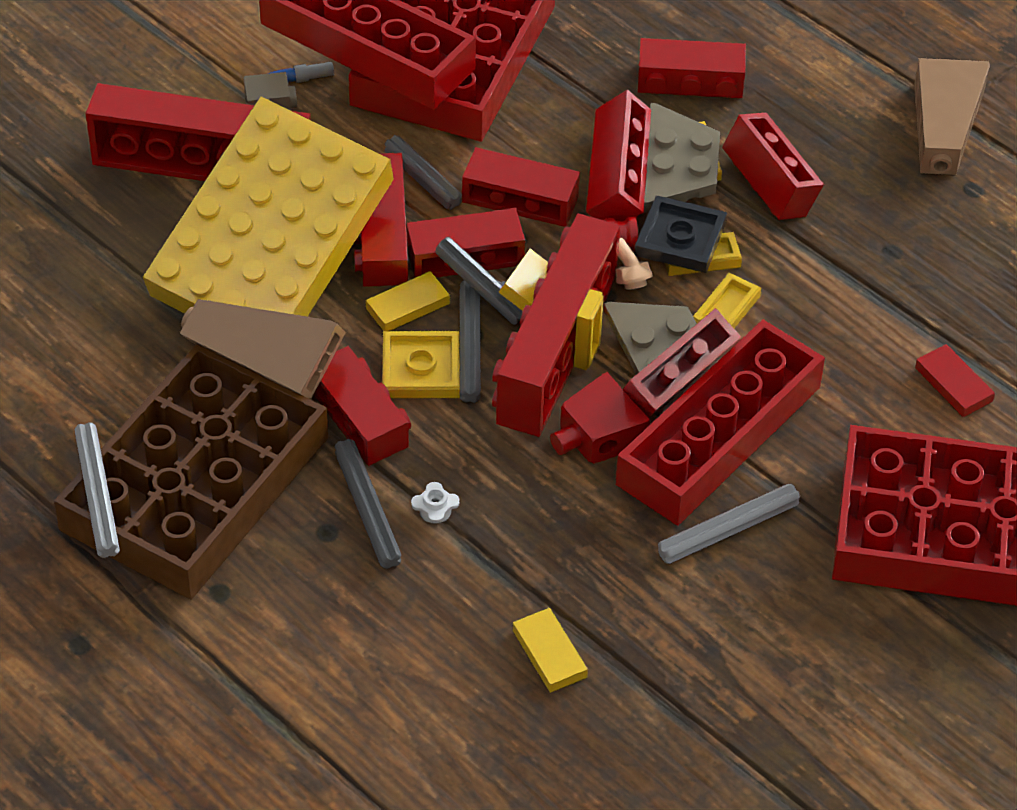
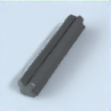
M394 135L391 139L386 140L385 152L402 153L403 169L447 210H452L455 206L461 204V192L400 136Z
M450 237L443 239L436 247V254L511 324L515 325L520 322L523 311L499 293L502 285Z

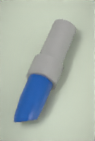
M332 62L307 66L306 64L293 66L294 68L270 72H286L288 83L307 82L309 79L334 76V67Z

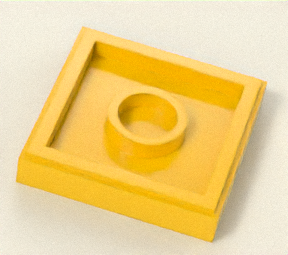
M383 331L382 383L388 389L390 397L460 398L459 331Z

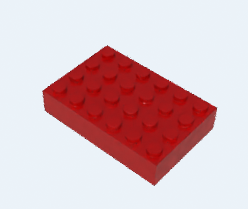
M400 0L475 36V70L433 110L351 69L349 73L350 106L482 142L555 7V0Z
M850 425L844 460L832 580L1017 606V447Z

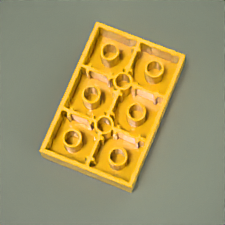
M260 97L144 274L143 279L149 295L183 313H186L190 307H194L197 300L201 299L308 317L394 180L390 159L266 98Z

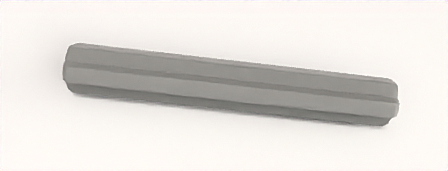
M90 422L85 425L79 424L75 428V435L97 554L101 558L116 556L120 549L96 425Z
M786 484L660 541L658 553L665 563L675 562L797 506L800 498L799 492L792 484Z

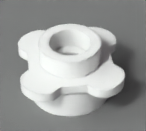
M431 482L427 484L426 490L421 495L412 498L411 505L414 510L420 512L421 517L425 521L441 523L450 517L451 509L459 506V497L456 494H449L442 488L440 483Z

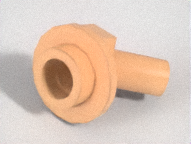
M619 238L618 257L624 266L616 269V283L624 284L625 289H636L646 286V279L653 276L648 261L638 262L636 255L624 239Z

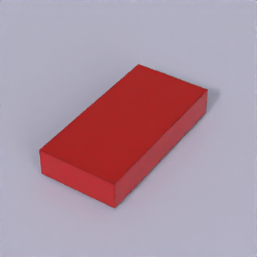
M947 344L916 360L915 368L962 417L993 402L995 392Z

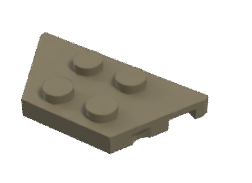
M651 103L644 212L650 211L656 195L687 202L690 198H701L716 194L720 131L659 104Z
M620 302L604 303V314L636 375L697 324L689 308L685 306ZM711 365L692 383H690L672 400H670L665 406H663L658 412H656L657 417H659L671 404H673L713 365Z

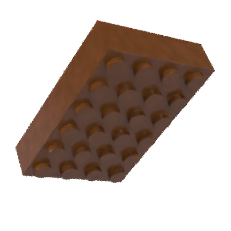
M196 344L101 448L120 549L116 556L109 557L192 600L328 439L327 407ZM81 470L54 500L59 531L96 550Z

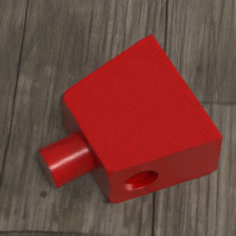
M606 372L562 404L561 429L550 435V441L559 455L577 448L588 462L598 463L618 456L623 449L650 425V419L609 373Z

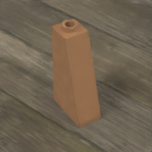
M919 58L914 88L920 173L957 174L985 91L990 67L989 61Z
M198 299L194 307H190L184 314L181 322L182 330L180 332L191 343L198 344L310 400L346 333L337 323L331 320Z

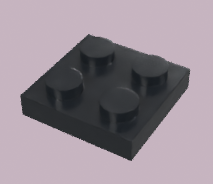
M656 195L635 244V255L707 273L726 225L727 212Z

